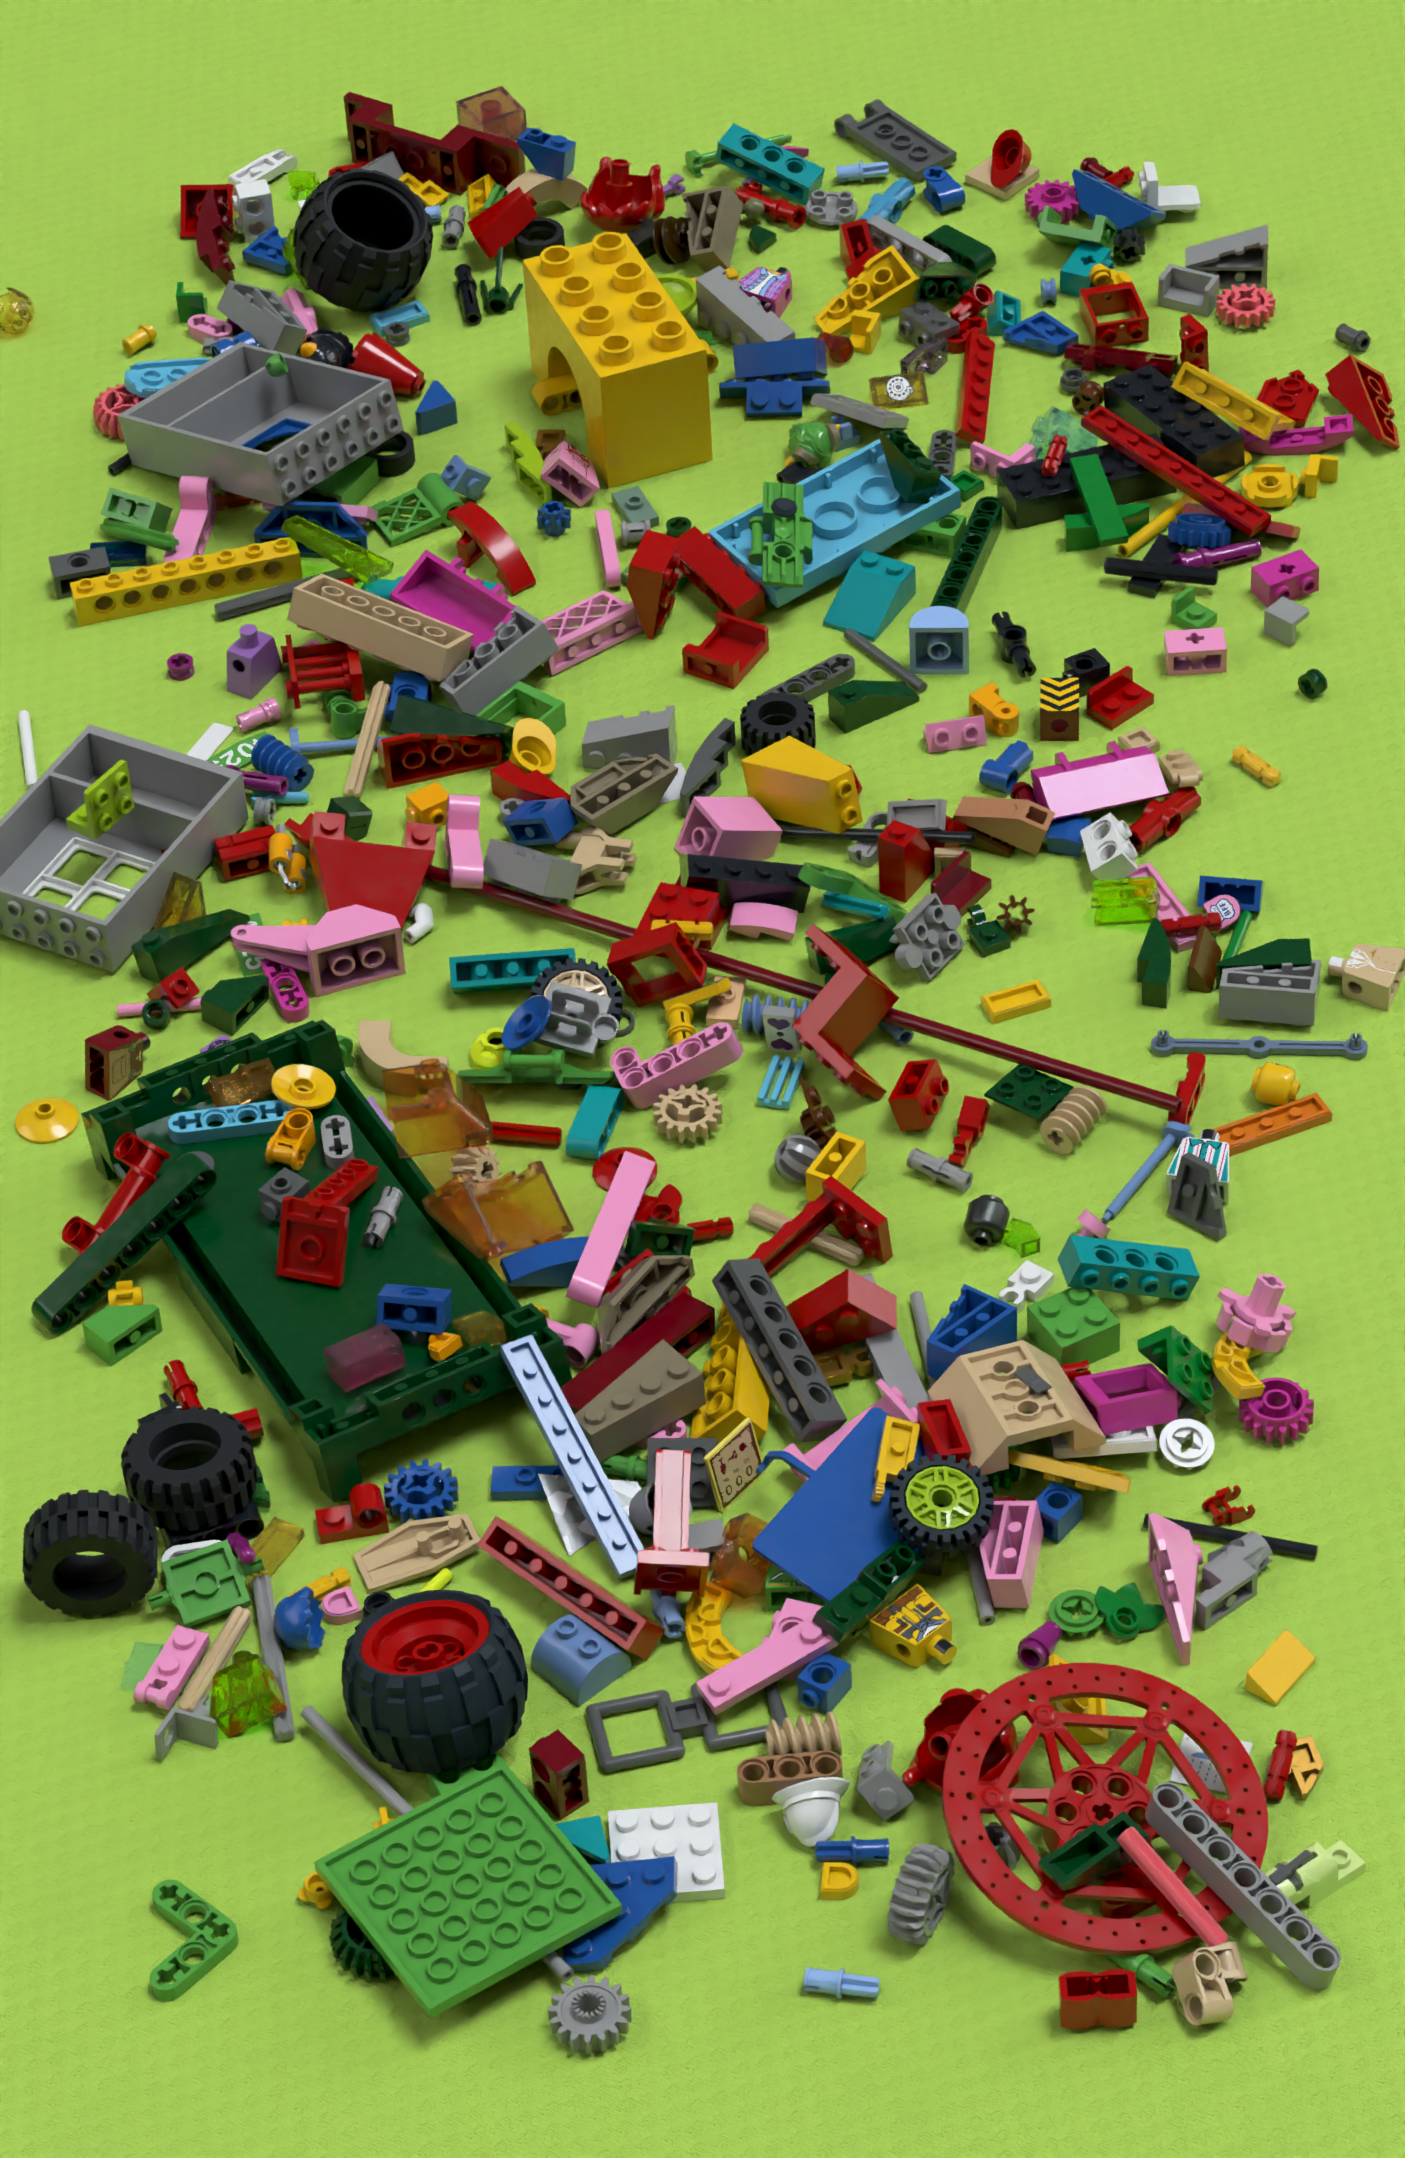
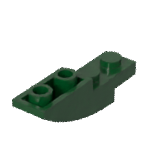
M899 1539L864 1567L854 1582L820 1608L812 1621L839 1643L850 1634L855 1636L870 1623V1619L880 1613L905 1588L925 1565L926 1560Z

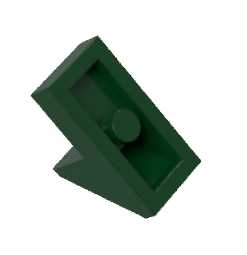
M649 1217L648 1222L631 1220L625 1253L630 1256H638L648 1248L654 1255H687L690 1257L695 1229L654 1217Z

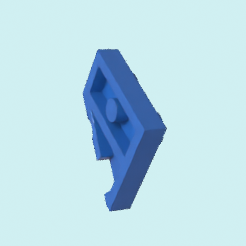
M275 226L268 229L242 251L243 260L284 275L296 267L295 247L290 245V241L286 237L281 238L278 228Z

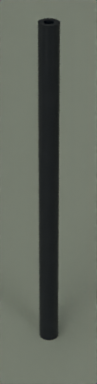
M779 826L783 830L781 838L878 841V836L885 830L848 828L837 834L814 827ZM921 830L927 843L974 844L975 842L974 832Z

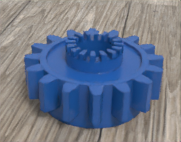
M1185 513L1177 515L1175 522H1169L1167 538L1171 539V542H1178L1179 545L1185 544V547L1197 550L1199 547L1209 550L1215 548V546L1224 547V544L1229 545L1231 527H1228V524H1225V519L1219 516L1203 513Z

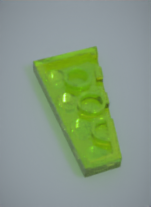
M298 515L284 520L281 531L288 534L292 540L304 544L366 584L392 572L393 562Z

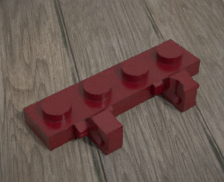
M1069 343L1065 347L1064 358L1072 359V363L1082 365L1081 370L1094 371L1096 364L1104 368L1124 365L1126 366L1125 369L1130 371L1138 370L1142 366L1151 365L1160 373L1169 374V371H1173L1178 364V355Z

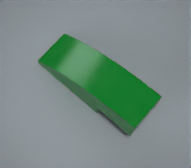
M1149 503L1117 505L1129 538L1149 523ZM1088 514L1064 515L1066 552L1100 547Z

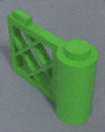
M429 473L420 479L416 488L390 501H381L370 508L378 511L377 522H373V524L391 546L394 547L442 523L447 526H454L447 517V513L464 505V503L439 474ZM415 499L418 501L415 507L405 506V504ZM386 513L393 514L391 519L379 518ZM400 514L411 515L409 520H398ZM418 516L431 517L425 521H417ZM394 528H405L404 531L396 535L392 534Z

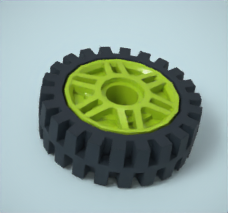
M934 1454L932 1461H929L928 1456L925 1455L919 1458L918 1464L914 1460L909 1462L906 1470L902 1468L899 1471L890 1492L889 1520H891L893 1531H897V1537L902 1542L907 1540V1546L913 1550L917 1546L920 1547V1554L924 1556L928 1555L929 1550L934 1551V1558H942L943 1552H947L948 1558L956 1557L958 1550H960L962 1555L968 1553L971 1545L976 1548L980 1544L981 1538L984 1539L992 1521L994 1508L992 1486H989V1480L986 1475L980 1476L981 1469L976 1465L970 1469L969 1461L964 1458L961 1459L960 1463H956V1456L948 1454L947 1461L942 1460L941 1454ZM937 1504H942V1505H945V1506H947V1507H938V1506H936V1505H937Z

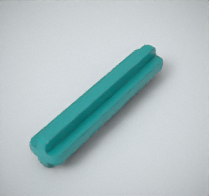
M830 891L823 894L824 899L821 901L823 907L881 921L888 918L887 913L890 911L886 904Z

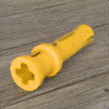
M676 1003L666 1009L665 1019L670 1026L667 1035L673 1045L696 1034L695 1028L691 1024L693 1019V1009L691 1006L684 1003Z

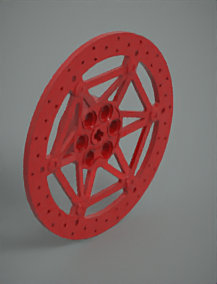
M1068 1663L1036 1669L1017 1676L988 1694L972 1709L957 1731L947 1755L942 1777L941 1802L948 1837L957 1858L978 1889L998 1909L1029 1931L1052 1942L1090 1953L1123 1956L1166 1951L1200 1938V1936L1183 1917L1178 1915L1180 1913L1147 1875L1134 1866V1861L1101 1879H1112L1127 1875L1147 1889L1083 1885L1062 1891L1038 1867V1861L1041 1858L1010 1813L1041 1827L1046 1846L1050 1852H1053L1096 1822L1101 1827L1124 1811L1135 1822L1140 1824V1827L1148 1834V1844L1153 1848L1151 1845L1152 1839L1161 1836L1148 1824L1145 1818V1810L1152 1795L1146 1788L1156 1746L1160 1744L1199 1798V1800H1192L1218 1827H1228L1231 1829L1230 1839L1260 1869L1268 1838V1810L1265 1793L1257 1770L1240 1740L1222 1719L1196 1697L1172 1683L1136 1669L1102 1663ZM1073 1698H1103L1129 1703L1144 1708L1147 1712L1144 1717L1055 1712L1050 1703ZM1020 1716H1025L1032 1726L994 1786L980 1785L978 1780L981 1765L990 1746L1009 1724ZM1171 1724L1187 1734L1210 1759L1225 1787L1228 1800L1215 1799L1167 1731ZM1064 1726L1134 1730L1136 1732L1105 1764H1095ZM1039 1737H1042L1054 1781L1053 1788L1009 1789V1784ZM1055 1737L1077 1762L1078 1767L1068 1772L1063 1771ZM1146 1741L1138 1775L1133 1776L1127 1771L1122 1770L1119 1766ZM1044 1802L1046 1807L1043 1815L1018 1803ZM980 1813L994 1814L1042 1884L1039 1890L1034 1891L1004 1863L987 1835ZM1058 1817L1065 1818V1819L1068 1820V1821H1063V1820L1059 1819ZM1182 1860L1174 1874L1183 1883L1191 1867ZM1208 1885L1195 1896L1219 1925L1233 1913L1227 1904ZM1065 1898L1156 1903L1162 1913L1132 1919H1112L1079 1913L1063 1907L1062 1903Z

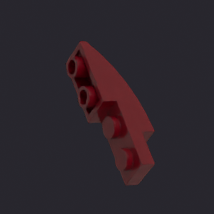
M209 189L203 199L197 222L196 240L198 256L208 269L215 273L227 286L229 280L235 281L233 274L235 266L228 255L230 251L228 243L235 240L232 232L234 224L227 214L229 206L222 195L218 197L212 189Z

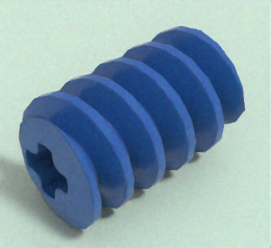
M270 734L264 735L253 747L251 752L253 767L263 774L287 777L286 779L289 782L288 791L300 792L311 782L314 768L308 763V759L300 755L299 752L292 750L290 746L285 745L281 740L276 739L275 736Z

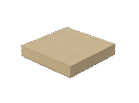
M992 156L965 174L966 183L1006 201L1039 178V169L1029 165L1022 176L1016 177L1012 183L1003 188H997L991 182Z

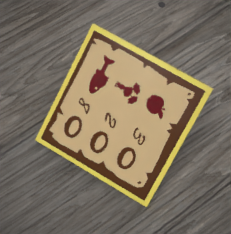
M748 1417L703 1458L720 1512L727 1509L761 1476L755 1472L763 1460L751 1418Z

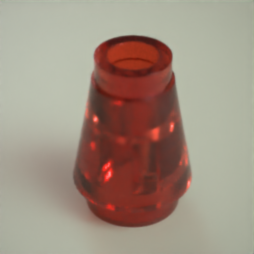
M822 332L817 339L825 341L826 354L834 362H847L853 356L854 346L849 338L827 332Z

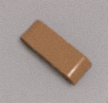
M814 1751L745 1759L737 1767L738 1796L744 1804L749 1806L775 1805L777 1803L772 1800L773 1795L786 1787L820 1777L843 1778L841 1757L832 1751Z

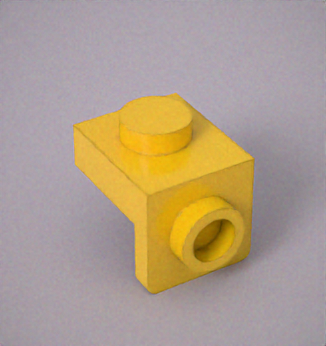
M1310 454L1307 469L1302 468L1300 485L1305 486V497L1316 498L1320 481L1337 482L1338 457Z

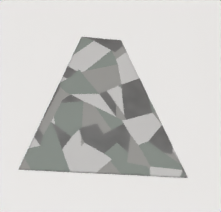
M538 1474L566 1550L570 1556L596 1537L565 1477ZM608 1479L628 1517L631 1499L641 1490L639 1483L636 1481Z

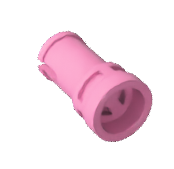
M273 697L263 703H259L258 707L236 715L237 724L243 733L265 722L269 724L272 721L282 719L280 707Z

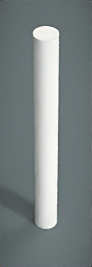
M21 710L18 713V722L28 791L38 778L30 714L26 710Z

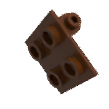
M801 1077L799 1080L808 1108L802 1111L800 1122L805 1136L814 1140L822 1151L834 1134L838 1132L835 1127H832L836 1120L828 1105L822 1107V1099L814 1086L809 1088Z

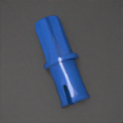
M851 1836L850 1841H819L815 1844V1858L818 1862L851 1861L852 1866L862 1862L888 1863L889 1841L888 1838L875 1840L855 1839V1836Z

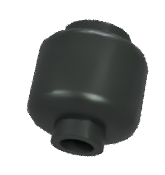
M981 1195L969 1203L964 1230L972 1238V1241L978 1245L989 1246L991 1243L999 1242L1005 1236L1010 1211L999 1197Z

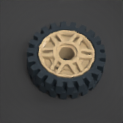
M572 958L565 959V964L562 965L560 961L555 962L552 969L547 967L543 970L542 976L538 975L534 986L531 988L530 997L534 995L546 996L552 981L612 998L608 1014L614 1016L620 1026L623 1011L620 986L617 985V980L613 974L609 975L608 969L604 966L601 969L598 968L597 962L591 961L590 964H586V959L582 958L578 959V963H573ZM598 1042L597 1048L599 1049L604 1046L603 1043Z

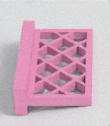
M603 590L542 620L551 636L557 637L553 639L559 647V650L552 654L551 658L544 663L545 672L553 676L644 631L633 602L627 604ZM602 602L608 603L606 605H598ZM581 625L580 627H568V626Z

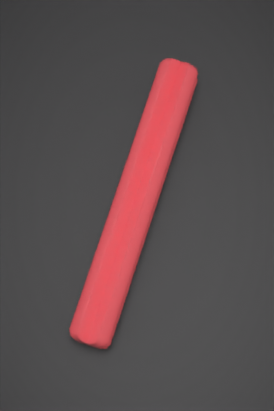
M1129 1827L1120 1834L1117 1839L1120 1846L1206 1945L1211 1947L1226 1943L1229 1940L1228 1934L1134 1827Z

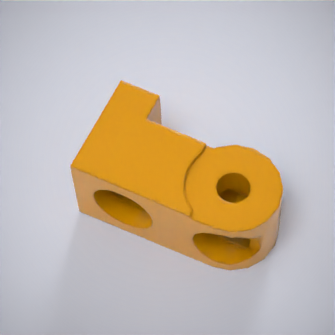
M991 682L969 694V715L971 717L984 715L985 727L1000 737H1011L1018 732L1019 709L1015 704L1005 702L999 696V687Z

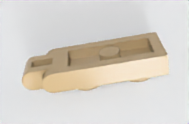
M1172 750L1168 751L1167 755L1158 756L1159 767L1172 785H1179L1180 788L1198 786L1199 782L1203 781L1201 769L1188 752Z

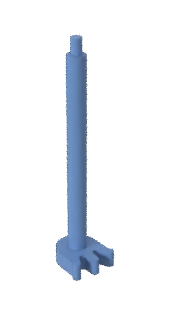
M289 728L290 747L292 750L299 752V754L354 750L358 743V739L299 743L298 728ZM395 736L377 737V741H376V744H375V748H377V743H378L381 739L390 738V737H395Z
M1170 1121L1161 1130L1162 1142L1107 1207L1105 1215L1102 1217L1103 1222L1107 1223L1110 1218L1116 1216L1172 1146L1179 1148L1184 1138H1195L1193 1134L1188 1133L1192 1128L1190 1125Z

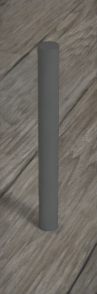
M848 628L844 632V638L917 692L923 693L926 691L927 683L855 630Z

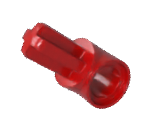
M976 284L959 298L958 305L949 312L950 318L960 324L968 317L977 316L992 304L994 300L992 290L986 284Z

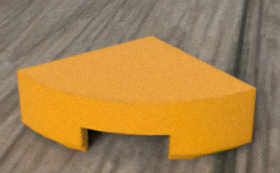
M446 1332L443 1334L433 1333L428 1339L430 1356L435 1361L445 1360L463 1346L460 1335Z

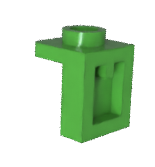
M1189 586L1172 599L1171 622L1183 629L1210 628L1217 623L1216 612L1195 602V589Z

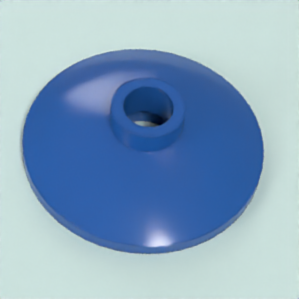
M541 995L534 996L522 1003L513 1012L502 1033V1043L507 1049L513 1051L522 1049L543 1035L545 1025L551 1013V1003L546 997Z

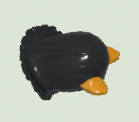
M324 327L318 328L316 332H313L311 342L304 343L300 348V352L296 355L297 357L347 369L348 364L353 366L355 357L351 356L354 346L349 342L350 339L343 335L342 332L336 333Z

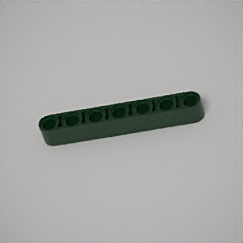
M986 496L976 502L930 607L948 606L961 611L963 614L965 613L1002 529V502L1000 499Z
M188 1153L179 1158L35 1299L31 1307L33 1316L54 1335L66 1332L214 1187L217 1180L215 1171L194 1153Z

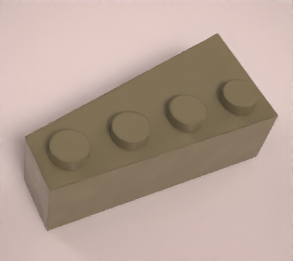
M662 1339L579 1410L574 1416L599 1463L705 1405L703 1373Z

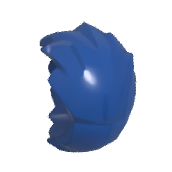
M307 1586L290 1597L282 1599L275 1609L274 1625L277 1635L289 1649L310 1651L322 1646L325 1631L320 1626L324 1614L318 1607L319 1601L317 1598H314L313 1590Z

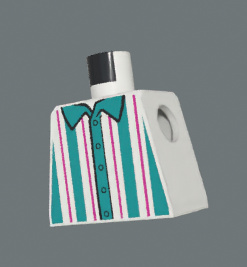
M1205 1129L1201 1132L1200 1138L1186 1137L1182 1140L1167 1171V1196L1172 1195L1181 1156L1189 1152L1216 1166L1221 1201L1223 1204H1229V1144L1219 1141L1220 1135L1218 1132L1212 1129Z

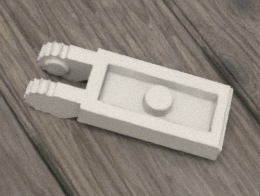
M276 149V151L274 150L269 154L261 156L229 175L228 183L235 186L236 184L266 179L267 182L271 181L284 172H291L297 166V157L291 154L287 155L283 149Z

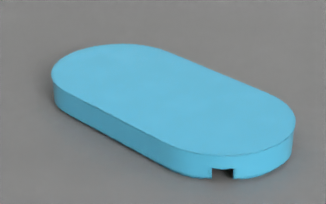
M186 358L138 362L130 366L129 371H125L124 386L132 394L147 398L211 359Z

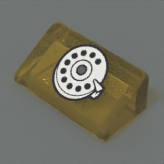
M923 372L869 379V395L872 405L876 407L894 409L928 404Z

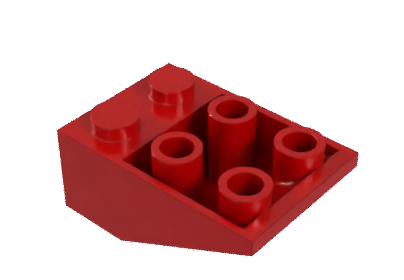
M646 529L629 564L626 587L647 638L653 640L658 629L663 630L667 619L666 612L671 613L676 596L671 594L678 582L679 574L675 573V568L679 567L682 552L678 551L679 538Z

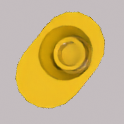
M520 719L513 729L512 750L509 760L526 774L536 769L544 775L552 773L556 766V740L551 729L537 719Z

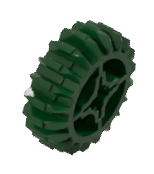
M338 1908L337 1918L332 1919L329 1939L333 1956L336 1962H340L343 1971L351 1970V1974L355 1979L364 1974L368 1983L374 1977H380L382 1982L385 1983L387 1976L394 1975L399 1980L345 1908ZM354 1937L360 1939V1946L353 1941Z

